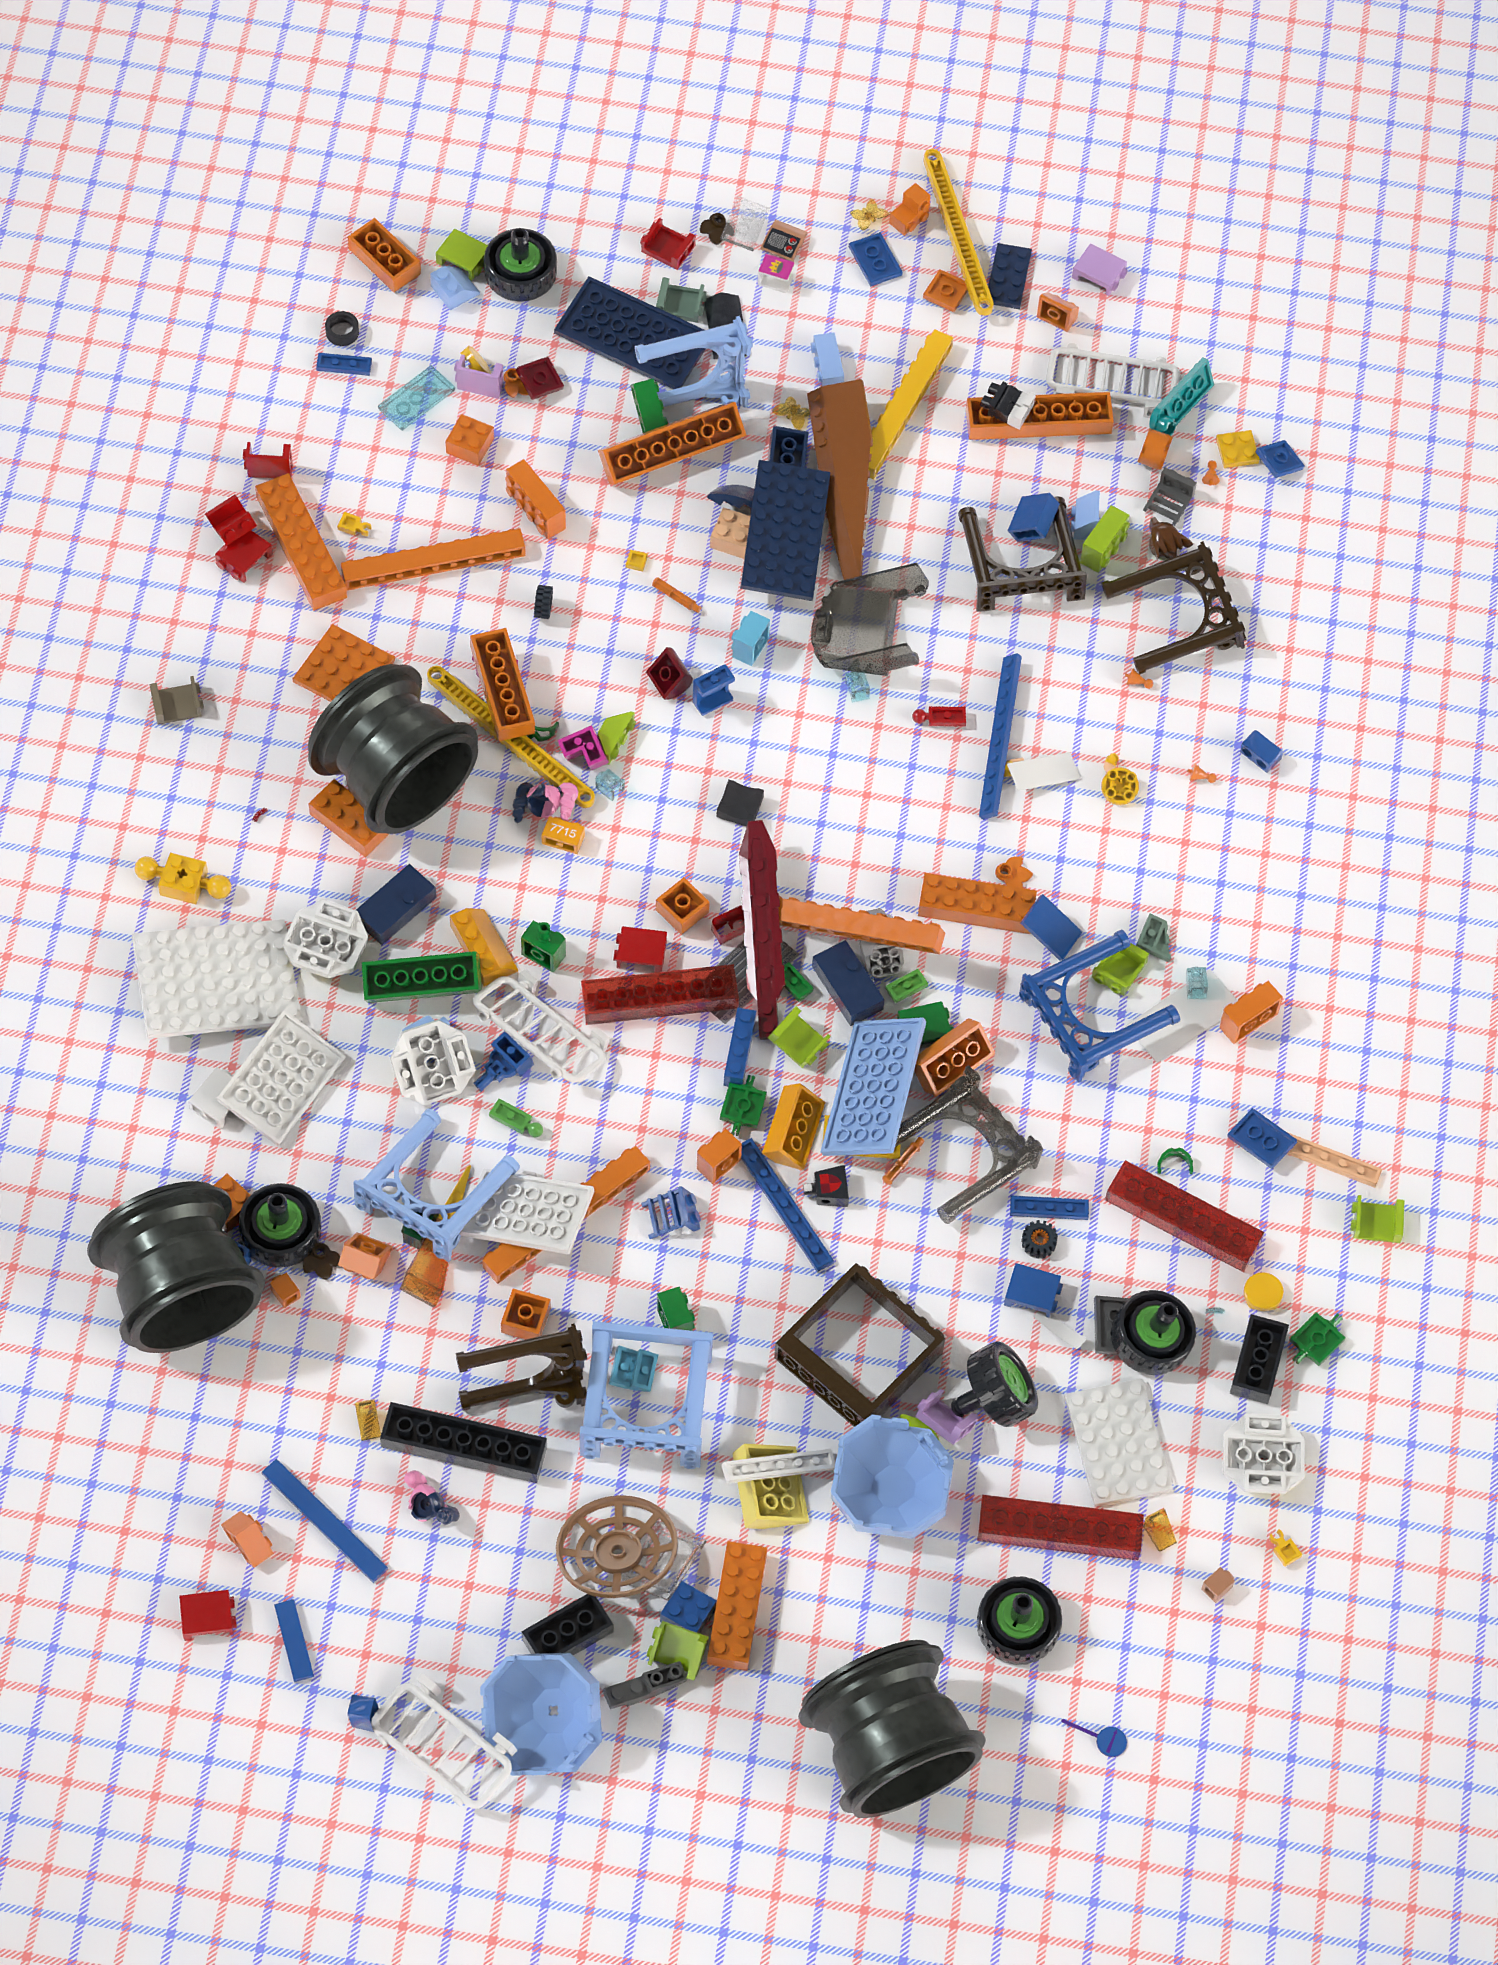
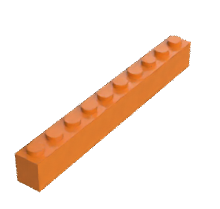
M521 528L509 529L503 532H492L488 535L473 536L462 540L456 539L446 543L440 542L431 546H420L410 550L404 549L399 552L384 553L379 556L347 560L341 563V571L346 591L524 557L526 556L525 543Z
M779 896L780 926L940 955L946 933L937 923L923 924V922L916 919L906 921L899 916L890 918L882 913L873 915L865 910L856 912L847 907L839 909L830 904L817 905L816 902L809 900L800 902V900L793 897L783 899Z
M636 1145L631 1149L627 1148L618 1159L611 1160L602 1171H596L590 1180L580 1183L581 1185L593 1186L595 1191L584 1219L650 1171V1161ZM500 1243L496 1250L489 1251L484 1255L482 1265L491 1278L499 1284L543 1250Z

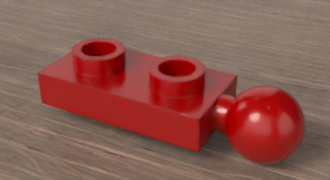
M929 706L928 713L923 709H916L912 714V719L918 724L929 720V726L966 727V707Z

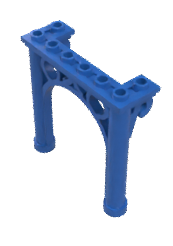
M1122 929L1115 932L1113 936L1032 976L1026 973L1022 975L1019 992L1021 1000L1023 1002L1026 1001L1029 1007L1033 1006L1039 1010L1042 1021L1050 1027L1052 1037L1054 1039L1057 1038L1062 1052L1070 1058L1068 1071L1071 1077L1075 1078L1078 1083L1082 1082L1086 1072L1093 1070L1099 1065L1100 1059L1170 1024L1174 1025L1180 1022L1177 1009L1173 1005H1169L1121 1030L1100 1032L1085 1026L1072 1013L1066 998L1068 982L1077 972L1130 947V940ZM1064 977L1062 986L1054 982ZM1049 989H1054L1060 993V998L1058 1000H1051L1045 992ZM1060 1005L1061 1013L1057 1016L1052 1007ZM1064 1025H1068L1071 1028H1073L1070 1035L1067 1032ZM1077 1033L1085 1034L1088 1036L1089 1042L1084 1045L1079 1044L1074 1035ZM1093 1038L1103 1040L1092 1046Z

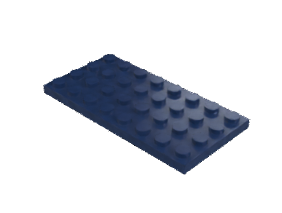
M590 276L587 277L554 329V334L650 379L654 378L655 381L672 389L681 388L706 348L690 349L647 360V362L639 364L635 346L641 344L645 346L704 331L705 329Z
M765 460L758 461L740 589L813 601L830 472Z

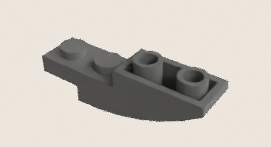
M678 1661L644 1672L640 1677L606 1687L602 1692L611 1710L623 1705L628 1707L660 1695L679 1686L688 1679L681 1662Z

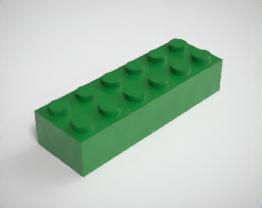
M476 951L362 962L364 1000L367 1003L473 994L482 990L480 955Z

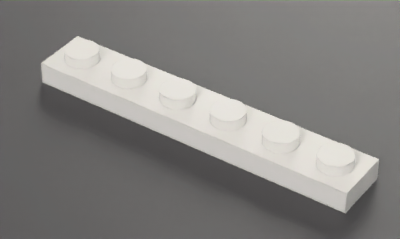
M831 1449L725 1461L722 1464L726 1482L735 1483L831 1471L835 1468V1460Z

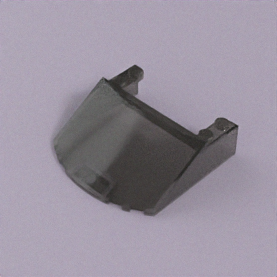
M918 563L834 582L831 585L830 593L828 596H823L821 600L823 604L815 612L811 628V643L814 647V654L824 668L888 676L891 670L919 664L918 654L912 651L908 643L892 646L898 600L904 601L912 596L921 597L925 595L929 586V580Z

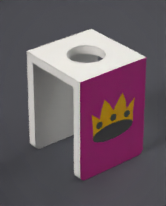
M765 254L758 270L757 285L786 294L794 278L791 272L795 263Z

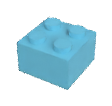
M750 611L747 616L742 618L739 630L736 629L731 638L733 640L731 646L733 658L750 666L754 664L769 640L770 619L753 611Z

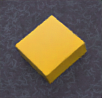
M630 549L625 568L643 572L648 553Z

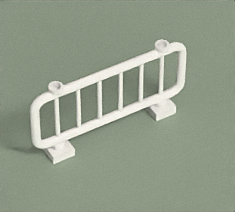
M1069 343L1067 347H1057L1051 351L1046 383L1050 388L1056 390V394L1110 392L1111 399L1145 404L1143 417L1150 418L1155 407L1162 401V399H1157L1161 369L1169 370L1173 373L1171 390L1180 381V370L1174 364L1166 363V358L1162 356L1152 361L1078 349L1076 343ZM1058 354L1070 355L1065 384L1053 381ZM1073 356L1087 358L1083 387L1068 385ZM1091 358L1105 360L1100 390L1086 388ZM1108 361L1122 363L1118 392L1104 390ZM1126 364L1140 366L1136 395L1121 393ZM1144 367L1158 369L1153 398L1139 396Z
M525 969L519 973L517 981L507 976L499 977L474 996L473 1003L479 1010V1018L482 1021L488 1019L493 1021L551 1068L550 1074L554 1079L562 1077L568 1082L577 1083L584 1080L604 1064L606 1059L604 1052L607 1050L610 1037L597 1027L591 1030L589 1038L583 1035L533 995L539 980ZM502 984H508L515 989L491 1008L486 1007L481 1002L485 996ZM517 992L529 1000V1002L504 1020L493 1012V1010ZM531 1004H534L543 1012L518 1032L507 1023ZM546 1015L557 1023L555 1027L533 1043L521 1035ZM560 1027L572 1035L547 1055L536 1047L538 1043ZM575 1038L586 1046L584 1050L563 1066H560L550 1058ZM589 1050L598 1056L596 1061L577 1075H572L565 1070L566 1067Z
M423 1673L417 1678L421 1684L420 1687L412 1683L399 1685L372 1718L371 1725L373 1731L378 1735L376 1740L385 1747L387 1744L391 1745L453 1795L452 1800L458 1806L462 1807L465 1804L472 1809L483 1807L511 1774V1761L505 1756V1753L507 1752L513 1757L517 1752L516 1747L498 1732L492 1738L497 1744L494 1747L435 1701L429 1694L432 1693L437 1697L442 1690ZM405 1691H410L417 1697L392 1727L385 1731L379 1724L380 1720ZM421 1699L432 1709L407 1739L400 1743L390 1734ZM436 1711L447 1721L422 1751L416 1755L405 1746ZM451 1723L462 1733L432 1768L421 1757ZM466 1735L477 1745L447 1780L436 1769ZM482 1747L492 1757L462 1792L451 1782L476 1751ZM497 1759L503 1764V1771L480 1799L472 1800L466 1794L493 1761Z

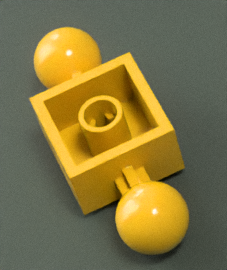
M171 852L165 867L159 866L157 861L149 856L138 859L134 867L136 875L142 880L148 881L155 877H160L158 883L160 896L195 905L202 889L208 890V893L215 899H223L230 894L232 888L230 880L223 875H215L211 879L206 878L208 874L206 861Z

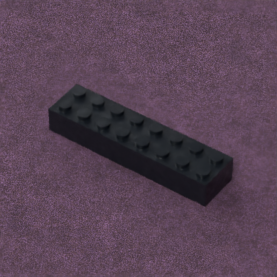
M390 1402L380 1436L382 1448L533 1483H538L548 1447L546 1437Z

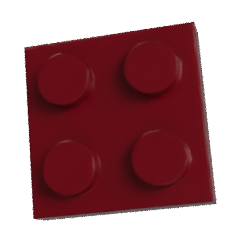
M548 356L516 368V372L531 400L563 390L564 384Z

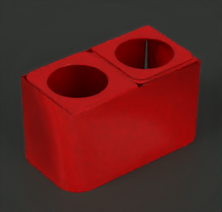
M742 905L712 919L711 931L720 945L745 933V926L724 936L717 932L727 922L732 930L734 929L733 923L736 920L744 921Z

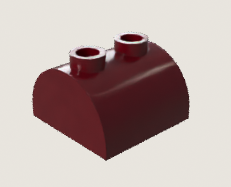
M666 647L646 671L664 700L673 699L681 695L693 682V677L671 647Z

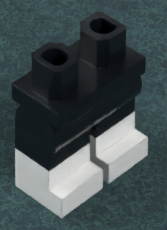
M1004 381L1001 385L992 382L987 393L993 395L994 398L984 395L980 406L988 410V416H994L996 419L1020 430L1034 405L1036 394L1030 391L1027 394L1012 385H1008Z

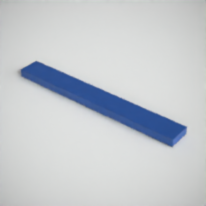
M750 1138L742 1142L741 1160L816 1272L834 1264L833 1258L753 1139Z
M277 1458L262 1471V1475L372 1583L388 1570V1567Z

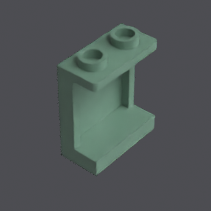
M663 277L656 307L685 321L698 323L699 316H703L704 311L702 302H706L707 291H704L705 285L701 284L700 289L671 285L670 278Z

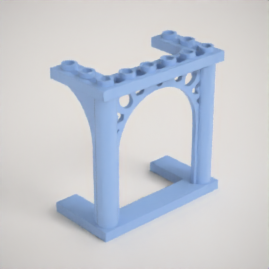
M593 1321L592 1354L583 1426H580L579 1433L580 1456L586 1459L600 1458L601 1443L606 1446L624 1445L626 1448L644 1447L646 1450L664 1449L666 1452L681 1451L680 1466H684L687 1469L700 1468L702 1438H700L708 1363L712 1361L713 1333ZM613 1338L692 1346L686 1399L680 1411L672 1419L660 1425L642 1427L622 1420L612 1410L606 1396L609 1357L613 1350ZM602 1409L607 1410L608 1414L603 1415ZM685 1417L683 1423L678 1421V1419ZM608 1419L616 1421V1424L611 1429H605L602 1426ZM671 1425L678 1426L681 1430V1435H672L669 1427ZM620 1426H622V1427H625L626 1430H623V1429L618 1430V1428H619ZM659 1430L665 1431V1434H657V1432Z

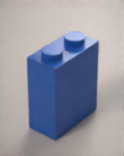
M1051 493L1022 496L1007 531L1017 542L1046 538L1060 503Z

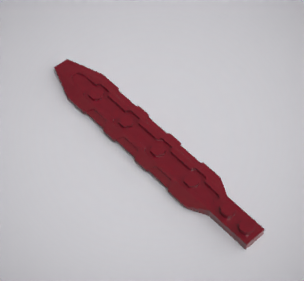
M763 820L748 821L739 851L740 875H742L743 896L741 901L745 922L744 946L746 947L747 988L757 1001L760 1040H767L779 1025L777 1001L785 986L784 965H782L780 897L777 891L776 871L778 870L777 852Z

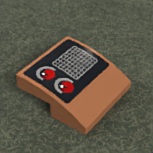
M775 219L760 249L794 262L808 232Z

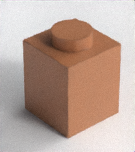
M1219 1567L1203 1582L1201 1590L1216 1603L1233 1588L1234 1577L1228 1570H1223Z

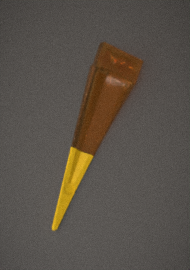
M471 1165L467 1166L445 1205L457 1203L463 1199ZM455 1212L447 1213L448 1219H450ZM441 1214L438 1215L435 1222H440L443 1219ZM425 1238L405 1272L406 1275L400 1290L434 1308L437 1306L444 1289L448 1262L438 1258L433 1253V1241Z

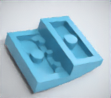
M619 1345L616 1349L609 1384L635 1391L650 1392L659 1354L643 1349L636 1351Z

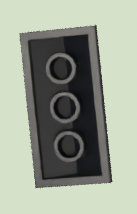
M720 292L706 298L704 305L708 329L731 324L737 316H740L743 323L739 295ZM712 350L713 359H718V354Z

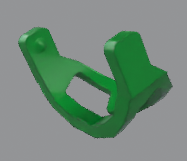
M556 721L551 727L535 726V734L527 735L529 739L535 737L538 742L549 740L555 735L559 722ZM537 731H549V735L540 736Z
M1171 1147L1162 1153L1157 1162V1174H1161V1163L1163 1160L1172 1156L1180 1157L1188 1164L1189 1174H1193V1160L1190 1154L1183 1148L1174 1149Z

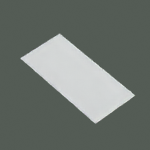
M1070 752L1007 764L1018 791L1081 779Z

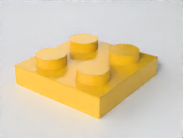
M1252 430L1216 435V442L1224 468L1259 464L1260 459L1256 454L1257 448Z

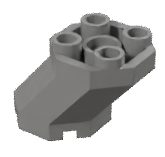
M881 908L867 911L873 915L882 913L887 917L893 918L892 915L885 913ZM858 940L865 968L872 976L884 978L894 976L901 971V967L904 964L902 948Z

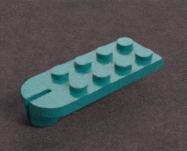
M1202 357L1155 407L1149 421L1150 429L1171 436L1178 423L1214 386L1207 358Z

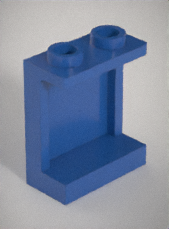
M726 664L693 680V704L702 716L733 701V696L729 692V684L735 682V677Z
M1015 1263L1005 1296L1004 1306L1011 1307L1012 1303L1045 1312L1046 1317L1050 1318L1051 1312L1055 1313L1057 1308L1056 1294L1060 1295L1062 1291L1061 1276Z

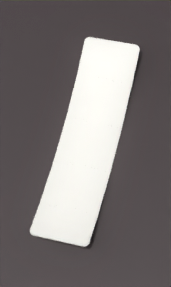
M1037 1311L1033 1315L1044 1327L1075 1349H1078L1087 1340V1338L1071 1329L1052 1313L1050 1318L1046 1317V1313L1042 1311Z

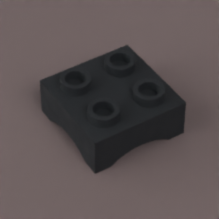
M728 779L724 794L717 808L716 817L747 827L748 821H755L764 798V790L747 787Z

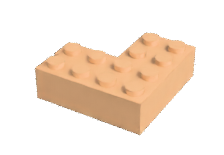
M723 507L710 536V548L744 559L750 516Z

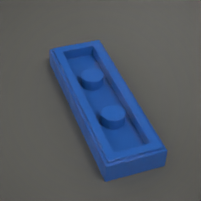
M318 353L316 371L370 376L372 357Z

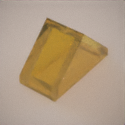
M375 1399L356 1402L355 1410L361 1441L379 1438L381 1432Z
M1164 1508L1145 1518L1143 1528L1159 1552L1177 1543Z

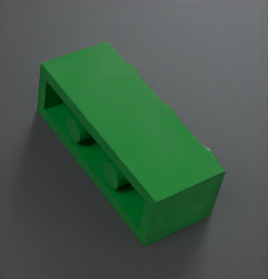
M654 378L631 384L630 387L642 433L667 425V418L663 417L662 413L664 405L657 394L659 386L657 382H654Z

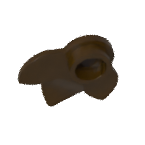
M714 213L709 219L703 220L699 228L700 233L708 234L710 241L715 245H719L724 237L733 238L734 234L732 227L726 223V218L721 213Z
M316 1243L312 1252L303 1260V1271L305 1274L315 1271L319 1278L328 1280L332 1275L333 1267L338 1266L340 1255L336 1251L330 1250L325 1243ZM322 1251L324 1254L318 1255L317 1252Z

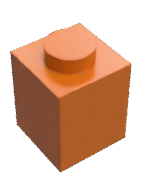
M287 1272L283 1275L275 1276L270 1282L271 1291L283 1308L301 1298L300 1290Z

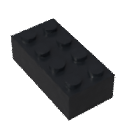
M1253 1314L1250 1315L1229 1394L1264 1404L1269 1403L1289 1324Z
M586 1594L521 1631L522 1641L531 1654L571 1653L575 1655L614 1632V1624L597 1597Z

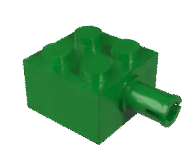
M533 920L521 936V955L554 973L566 957V938L560 932L550 930V925L547 922L538 923Z

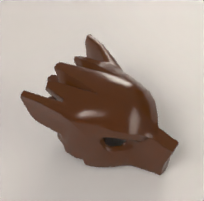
M1156 517L1150 519L1151 537L1149 539V548L1157 560L1160 556L1171 559L1177 556V549L1182 550L1183 546L1185 548L1193 546V542L1179 533L1172 524L1159 522Z

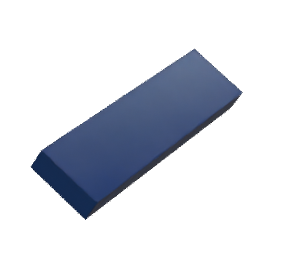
M1011 1195L1010 1216L1088 1220L1089 1199Z
M294 1599L274 1604L294 1682L313 1678L314 1674Z

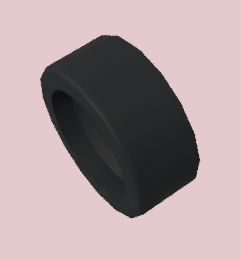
M337 311L326 319V337L332 344L348 346L357 340L359 324L355 315L346 311ZM343 322L353 327L349 333L343 335L335 334L332 331V327L335 324Z

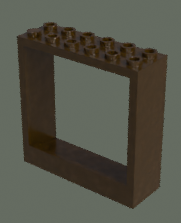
M857 1263L775 1343L774 1359L853 1427L872 1414L882 1416L943 1354L945 1343L944 1335L940 1330L931 1327L926 1318L918 1316L912 1306L907 1303L904 1304L894 1291H889L880 1279H875L870 1275L866 1267L860 1266ZM854 1283L928 1346L873 1402L799 1340Z

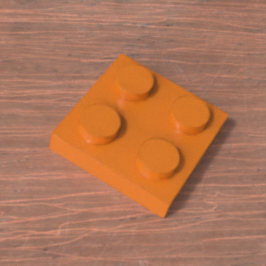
M939 269L923 293V298L955 312L968 290L965 280Z

